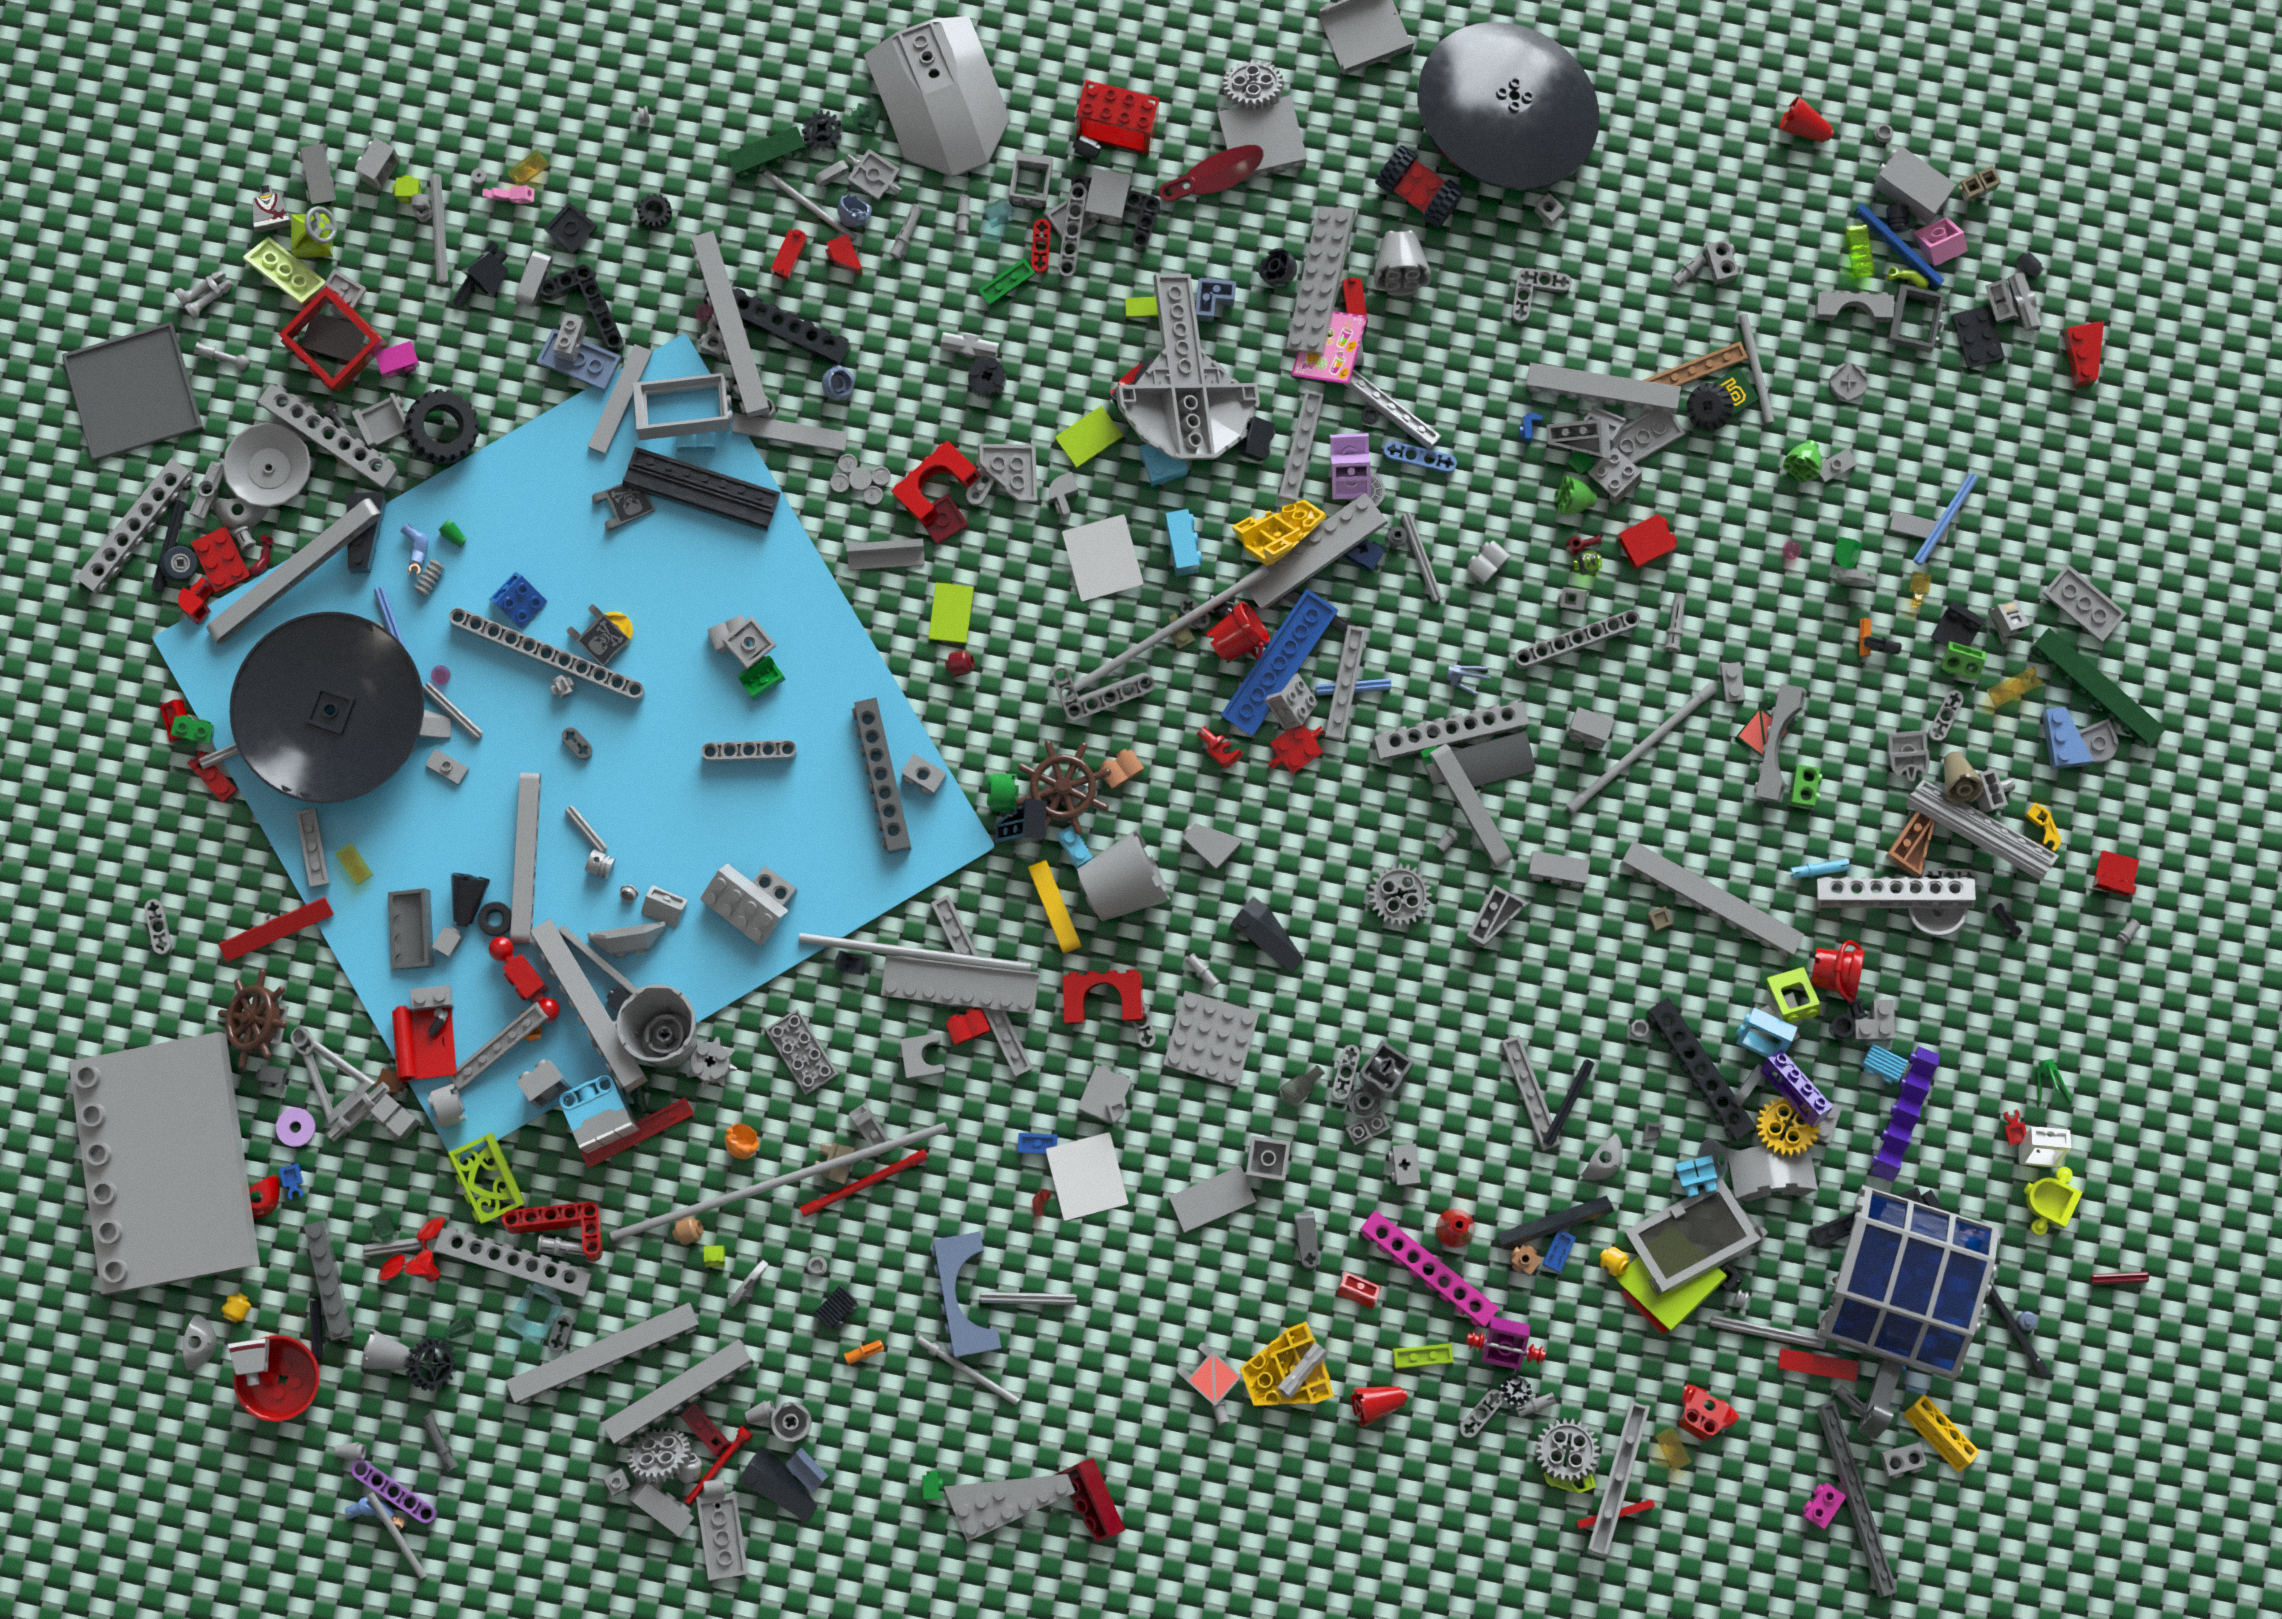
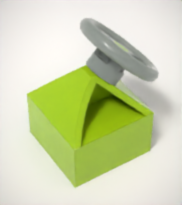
M320 206L311 208L307 214H291V251L296 258L333 257V239L337 234V223L333 214Z

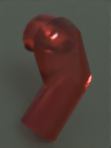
M1048 1189L1039 1190L1032 1199L1035 1217L1044 1216L1043 1205L1051 1197V1192Z

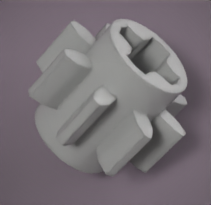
M565 675L554 678L552 680L553 685L550 686L554 696L559 695L561 699L573 693L572 688L575 687L571 677L566 678Z

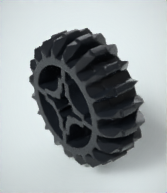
M428 1337L427 1341L426 1339H420V1344L414 1343L415 1350L409 1349L411 1356L405 1357L409 1360V1363H406L404 1366L409 1368L406 1375L411 1376L409 1381L415 1382V1387H421V1390L425 1391L427 1389L434 1391L435 1388L440 1390L442 1389V1384L448 1385L447 1379H454L451 1372L457 1371L453 1368V1365L458 1364L457 1361L453 1360L457 1355L456 1353H451L453 1347L447 1346L448 1342H441L440 1338H435L434 1340L432 1337ZM435 1348L439 1350L443 1357V1360L438 1359L437 1353H435ZM425 1352L424 1358L420 1360L421 1356ZM432 1362L437 1363V1364L430 1365V1367H429V1366H426V1365H428L429 1363H432ZM419 1368L424 1369L427 1380L422 1377Z

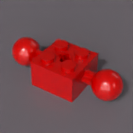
M494 938L489 944L488 951L494 960L505 963V966L502 967L505 971L503 976L512 986H517L515 992L523 1001L528 1000L530 1003H539L543 1012L549 1017L544 1023L554 1022L560 1015V1006L554 999L544 997L543 994L549 988L522 954L516 958L513 956L514 947L508 938Z

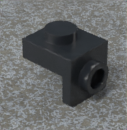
M839 950L838 956L835 959V969L843 973L864 976L868 957Z

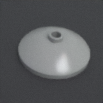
M1931 890L1934 894L1939 893L1937 890ZM1951 890V891H1950L1951 893H1954V894L1959 893L1957 890ZM1908 908L1912 923L1923 933L1931 936H1946L1961 928L1966 920L1968 908ZM1934 913H1939L1940 916L1937 917Z

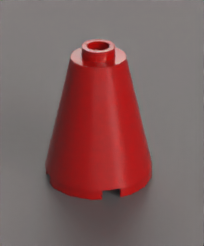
M1798 96L1794 98L1789 105L1791 108L1788 112L1784 113L1780 121V130L1822 143L1829 141L1834 133L1832 126L1802 98Z
M1450 1209L1442 1213L1438 1218L1436 1233L1438 1239L1444 1245L1450 1248H1460L1472 1240L1475 1233V1224L1467 1212L1461 1209ZM1456 1223L1461 1226L1460 1229L1455 1226Z
M1400 1386L1357 1387L1351 1390L1354 1394H1350L1353 1413L1355 1416H1359L1360 1421L1357 1422L1361 1427L1368 1426L1405 1406V1401L1408 1400L1406 1391L1402 1390Z

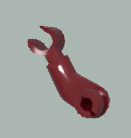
M267 535L260 536L263 545L261 557L253 566L249 567V574L251 576H260L270 564L271 549H269V545H272L274 542L272 537H267Z

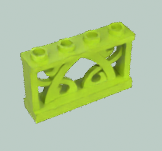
M493 1132L448 1152L450 1155L447 1157L451 1168L455 1167L458 1172L455 1175L459 1185H463L466 1190L464 1193L465 1199L468 1204L472 1203L475 1209L472 1211L476 1222L480 1221L483 1224L509 1210L526 1204ZM487 1141L488 1146L479 1155L472 1149V1147ZM464 1152H469L476 1159L473 1161L471 1158H466L468 1165L463 1166L459 1160L460 1155ZM484 1158L487 1162L489 1158H493L495 1161L494 1165L488 1166L483 1161ZM480 1164L487 1170H500L502 1173L494 1181L493 1192L475 1185V1177ZM463 1171H470L468 1181ZM504 1182L506 1187L504 1189L500 1188L501 1193H498V1183ZM473 1192L481 1196L477 1201ZM491 1199H495L496 1206L494 1211L485 1213L481 1208V1204L487 1202L488 1207H490ZM514 1199V1204L499 1210V1200Z

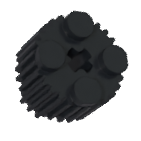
M987 357V359H979V362L975 361V364L970 366L968 383L972 393L978 395V397L981 396L982 399L985 397L992 400V398L996 399V396L999 397V394L1004 390V386H1006V372L1003 365H1000V362H997L995 358ZM984 377H990V381H987Z

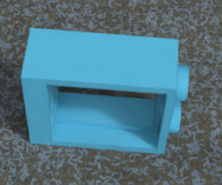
M1754 1008L1751 1014H1746L1742 1023L1744 1025L1740 1024L1736 1035L1739 1036L1736 1044L1768 1058L1780 1050L1784 1053L1786 1052L1793 1040L1797 1027ZM1751 1027H1754L1780 1039V1042L1776 1044L1749 1030Z

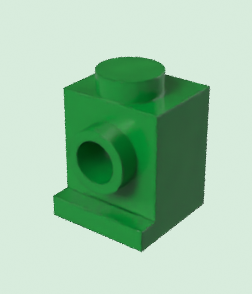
M926 1471L927 1475H922L923 1500L944 1499V1495L939 1493V1491H943V1479H939L938 1471Z

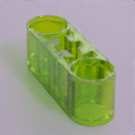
M1866 223L1846 225V238L1853 277L1874 276V263Z

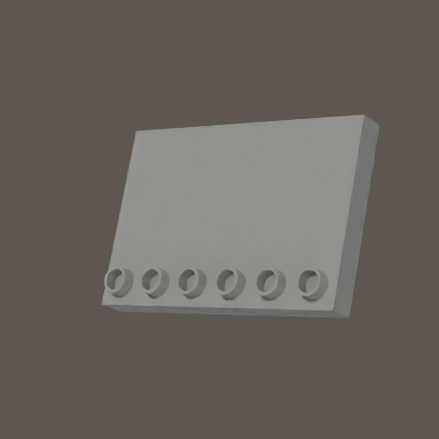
M215 1032L69 1061L101 1294H119L260 1266L226 1034Z

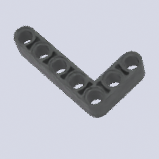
M1887 1345L1885 1348L1887 1351L1906 1356V1352ZM1881 1357L1858 1426V1432L1877 1439L1888 1428L1894 1413L1888 1410L1903 1364Z

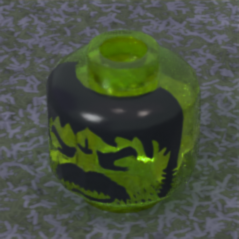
M1595 550L1578 552L1576 559H1573L1574 570H1578L1581 576L1598 573L1599 568H1602L1600 554L1596 553Z

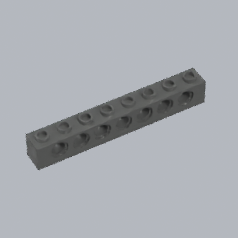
M877 697L854 702L855 708H852L854 720L858 719L859 723L856 731L858 738H862L864 744L860 746L862 757H867L868 762L864 766L866 774L871 775L872 782H869L871 794L875 793L876 801H873L875 813L879 812L881 818L877 820L879 831H884L885 838H881L884 850L888 849L889 854L912 849ZM867 716L873 718V722L869 725L863 723V719ZM870 735L878 737L875 743H869L867 738ZM875 753L882 755L881 760L878 762L871 760L872 755ZM878 772L886 774L884 780H877L875 776ZM884 790L891 793L887 799L880 797V793ZM887 809H893L895 814L888 818L884 815V812ZM893 827L899 829V833L896 836L888 834V831Z

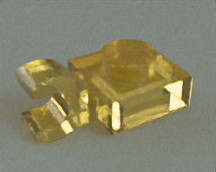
M1916 571L1912 572L1909 591L1914 592L1911 606L1919 607L1922 603L1923 594L1928 595L1932 575Z

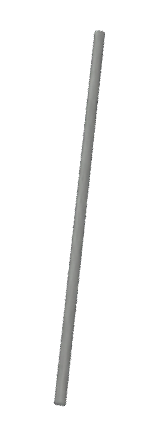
M946 1122L612 1231L610 1232V1237L613 1242L946 1133L948 1128Z

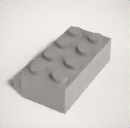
M726 864L717 871L700 897L702 902L759 946H762L772 937L789 911L729 864Z
M543 1059L535 1065L536 1069L530 1073L529 1071L524 1072L518 1077L520 1080L516 1082L528 1100L539 1110L571 1088V1085L559 1068L549 1059L547 1061Z

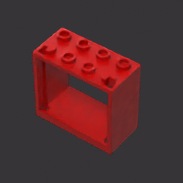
M1085 80L1076 114V137L1080 138L1082 135L1096 142L1149 155L1158 123L1159 97ZM1149 99H1150V100H1154V101H1155V104H1154V103H1150V102H1149Z
M328 286L278 334L282 338L280 342L286 348L295 351L294 356L306 365L309 364L307 368L310 372L319 378L322 377L321 382L332 391L337 390L338 392H341L376 357L375 352L383 350L388 345L336 291ZM330 301L371 340L334 379L293 339Z

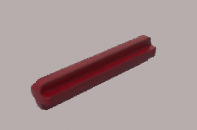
M2149 1273L2092 1274L2090 1281L2092 1285L2149 1282Z

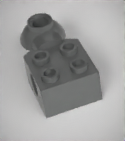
M1381 1040L1360 1070L1359 1079L1363 1087L1355 1089L1350 1094V1110L1361 1118H1368L1376 1114L1380 1108V1099H1392L1413 1069L1414 1061ZM1365 1100L1369 1103V1106L1362 1107L1359 1102Z

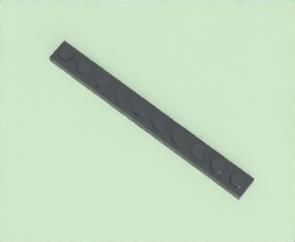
M1835 1400L1818 1405L1816 1409L1878 1597L1898 1592Z

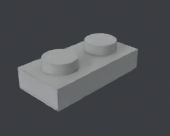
M1740 662L1721 664L1725 703L1745 701Z

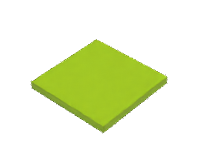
M1671 1224L1647 1247L1666 1279L1707 1258ZM1638 1256L1629 1264L1627 1271L1623 1275H1618L1615 1279L1672 1332L1727 1278V1275L1717 1267L1672 1292L1666 1290L1662 1293L1655 1279L1652 1278L1643 1261Z

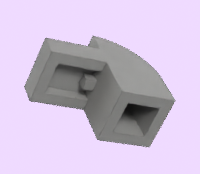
M1072 472L1057 477L1049 487V503L1057 501L1055 507L1057 513L1062 514L1063 519L1071 516L1066 498L1078 494V487Z

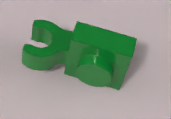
M1576 451L1568 460L1567 465L1582 476L1584 472L1588 474L1594 467L1591 465L1594 460L1586 453Z

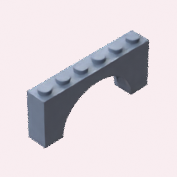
M980 1231L934 1240V1245H931L932 1256H936L938 1262L934 1267L936 1276H940L941 1284H938L939 1295H943L945 1303H941L943 1315H947L948 1322L945 1323L946 1334L951 1335L952 1342H948L950 1354H954V1357L957 1358L1000 1350L1001 1343L998 1329H986L973 1324L964 1316L956 1299V1281L961 1268L971 1257L984 1252Z

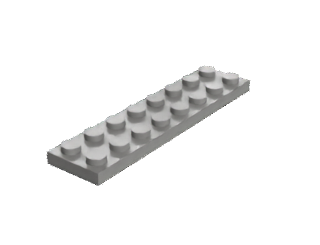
M1318 206L1286 346L1288 351L1324 355L1356 214L1354 209Z

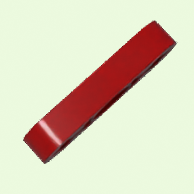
M1039 219L1033 226L1031 266L1036 274H1044L1049 266L1050 223L1045 219ZM1041 224L1044 225V228H1047L1044 229L1043 237H1040V229H1037ZM1038 242L1046 244L1047 247L1044 251L1036 249L1035 246ZM1038 256H1042V264H1044L1042 269H1038V266L1035 265L1038 264Z

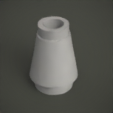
M764 1400L745 1412L748 1423L771 1419L775 1408L771 1401Z
M360 1442L341 1444L335 1447L336 1457L356 1462L365 1459L366 1446Z

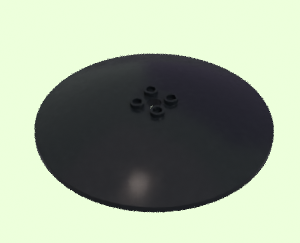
M1486 22L1464 27L1453 32L1438 43L1431 51L1421 70L1417 88V103L1423 126L1429 138L1452 165L1482 183L1510 190H1533L1551 186L1572 175L1585 162L1594 147L1600 121L1599 105L1594 87L1582 66L1564 47L1536 30L1503 22ZM1509 95H1515L1518 100H1512Z
M317 612L296 617L277 626L258 641L247 654L237 672L231 691L230 725L234 741L243 760L257 777L268 786L283 795L304 802L337 803L368 794L383 785L399 771L409 758L419 738L424 718L425 701L421 677L413 659L405 647L390 632L375 622L361 616L343 612ZM328 706L335 707L333 715H326L325 710Z

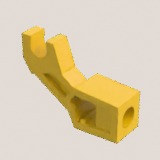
M2035 802L2025 814V817L2037 827H2043L2045 834L2042 844L2045 846L2048 841H2051L2053 847L2050 850L2055 852L2061 844V837L2058 834L2051 812ZM2039 813L2045 816L2044 823L2036 818Z

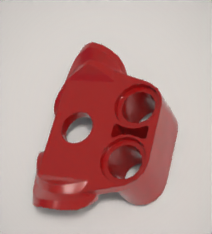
M1689 1384L1685 1386L1682 1393V1403L1685 1408L1683 1415L1679 1418V1425L1684 1431L1702 1441H1708L1721 1428H1728L1736 1423L1739 1414L1724 1400H1717L1710 1396L1705 1389ZM1704 1402H1712L1714 1410L1708 1411L1705 1409ZM1687 1417H1690L1693 1422H1690ZM1704 1427L1709 1428L1710 1433L1707 1432Z

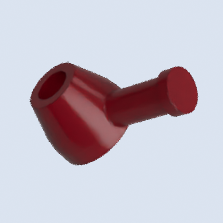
M1600 535L1585 540L1573 536L1567 540L1565 548L1570 555L1576 556L1578 552L1584 551L1585 547L1596 544L1600 545L1602 541ZM1576 541L1579 543V546L1574 547L1572 543Z

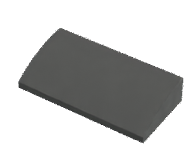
M1526 731L1452 751L1473 787L1536 770Z
M421 888L388 892L392 969L434 967L430 890Z

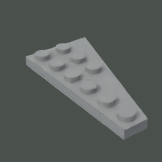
M1068 1474L944 1486V1490L967 1542L1076 1493Z

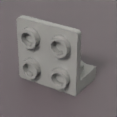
M1616 448L1611 450V458L1603 457L1588 472L1589 476L1610 494V501L1614 505L1642 480V471Z
M1298 673L1294 674L1281 692L1268 695L1264 700L1284 730L1301 726L1318 704Z

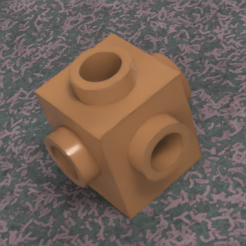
M1522 1245L1520 1249L1516 1247L1510 1255L1512 1257L1510 1261L1513 1264L1512 1268L1520 1274L1524 1272L1528 1276L1533 1273L1542 1259L1536 1255L1537 1251L1529 1245L1526 1247ZM1522 1257L1527 1259L1526 1263L1522 1261Z

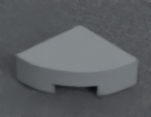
M1125 1098L1106 1104L1112 1124L1123 1116L1126 1109Z

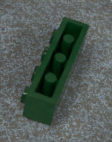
M796 126L727 153V157L736 179H745L754 172L766 171L769 166L781 165L787 159H796L803 156L806 152V147Z

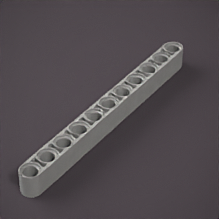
M365 499L212 620L206 629L216 643L222 644L375 523L381 517V513L371 499Z
M454 608L449 614V619L454 627L629 700L637 702L645 697V690L642 684L636 680L462 608ZM457 615H464L461 622L454 621ZM481 622V627L476 630L472 629L473 623ZM498 629V635L491 637V630ZM511 636L517 637V640H516L515 643H513V644H508V643H507V640H508L509 637H511ZM527 644H534L532 651H525ZM551 651L552 655L550 658L545 659L542 657L543 653ZM563 658L570 659L569 664L566 666H561L560 661ZM585 665L587 666V671L579 673L578 668ZM598 673L605 674L603 680L598 681L595 679ZM616 680L623 681L620 688L613 687V683ZM635 687L641 689L638 695H632L631 690Z

